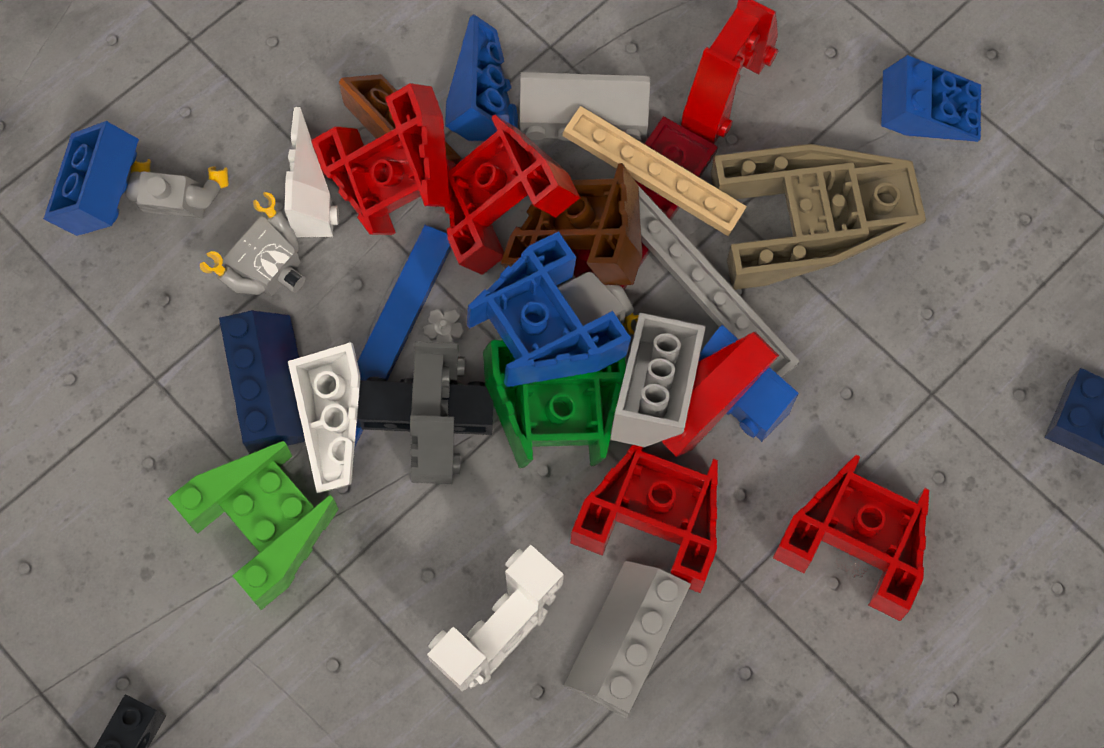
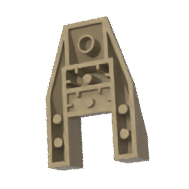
M813 144L716 155L713 159L711 169L713 186L734 199L785 193L793 237L731 244L727 264L731 285L734 290L766 286L833 266L926 222L913 161Z

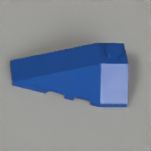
M475 14L469 18L447 97L445 126L468 141H486L497 132L491 118L492 116L496 115L518 128V112L516 105L510 104L507 91L512 88L510 80L504 79L501 64L504 62V57L497 30Z

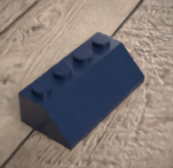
M251 310L220 317L219 321L242 442L249 454L282 441L287 446L305 442L288 361L299 358L291 316Z

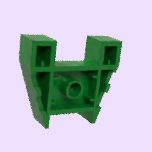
M491 340L483 350L485 385L493 400L494 408L518 467L525 468L533 460L532 447L588 445L590 466H596L604 460L608 451L611 438L610 432L626 370L625 357L597 372L506 387L504 384L506 365L515 361V358L503 340Z

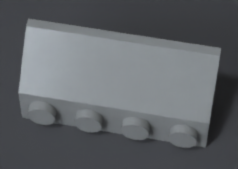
M521 72L520 131L530 140L558 138L562 141H570L562 136L563 131L578 108L582 106L636 140L646 141L650 76Z
M639 313L614 415L611 440L646 447L684 433L706 326Z
M625 561L563 687L628 718L691 584L659 568Z

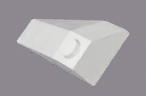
M350 342L288 361L317 493L351 485L360 372L354 346Z

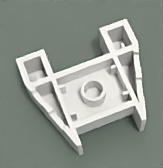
M532 545L524 552L518 549L506 562L505 566L508 569L505 571L508 594L505 593L492 608L495 613L486 623L480 620L467 634V637L470 639L469 641L456 628L452 627L448 633L442 630L428 645L431 649L427 654L430 662L461 691L466 690L468 687H475L478 682L483 684L491 679L490 675L536 625H541L548 613L543 608L544 604L546 603L549 606L556 597L554 593L563 584L564 574Z

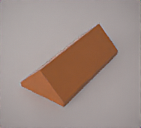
M381 74L342 77L340 79L339 86L344 105L376 139L396 128L385 97L397 90ZM445 141L446 159L458 164L461 157Z

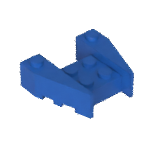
M559 231L529 245L521 253V257L500 274V278L487 290L484 289L468 305L467 326L469 329L490 319L515 358V361L506 365L504 379L506 387L597 372L627 356L631 337L613 311L583 326L556 286L573 277L576 256Z

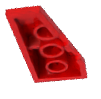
M755 331L700 360L695 375L684 433L663 440L662 443L676 457L692 451L772 365L779 355Z

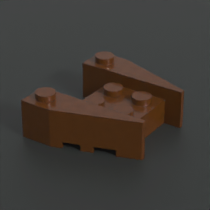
M618 163L614 179L572 180L580 199L556 218L531 204L526 211L529 216L522 227L516 226L511 233L500 263L505 269L508 266L511 267L529 245L559 231L571 250H591L587 264L604 285H634L642 259L639 186L623 163Z

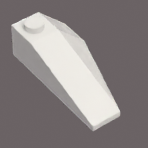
M294 107L291 128V143L294 150H289L288 154L290 171L286 172L284 210L296 237H333V225L339 224L338 205H333L301 108Z

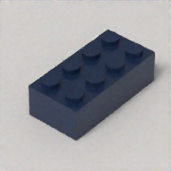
M1080 368L1067 382L1044 438L1104 465V378Z

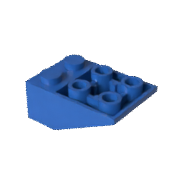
M907 55L883 70L881 126L906 136L978 142L981 140V84Z

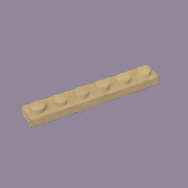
M582 106L578 108L563 131V137L616 169L618 163H623L634 180L727 236L730 235L747 207Z

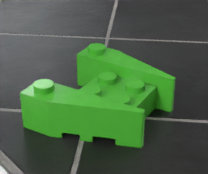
M284 441L199 474L167 498L197 534L225 512L256 548L259 554L232 576L260 610L264 609L289 588L297 570L303 561H306L323 530H326L338 511L337 504L331 495L314 507L283 472L280 466L293 457Z

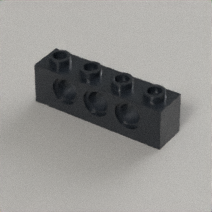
M125 694L94 748H149L166 715Z

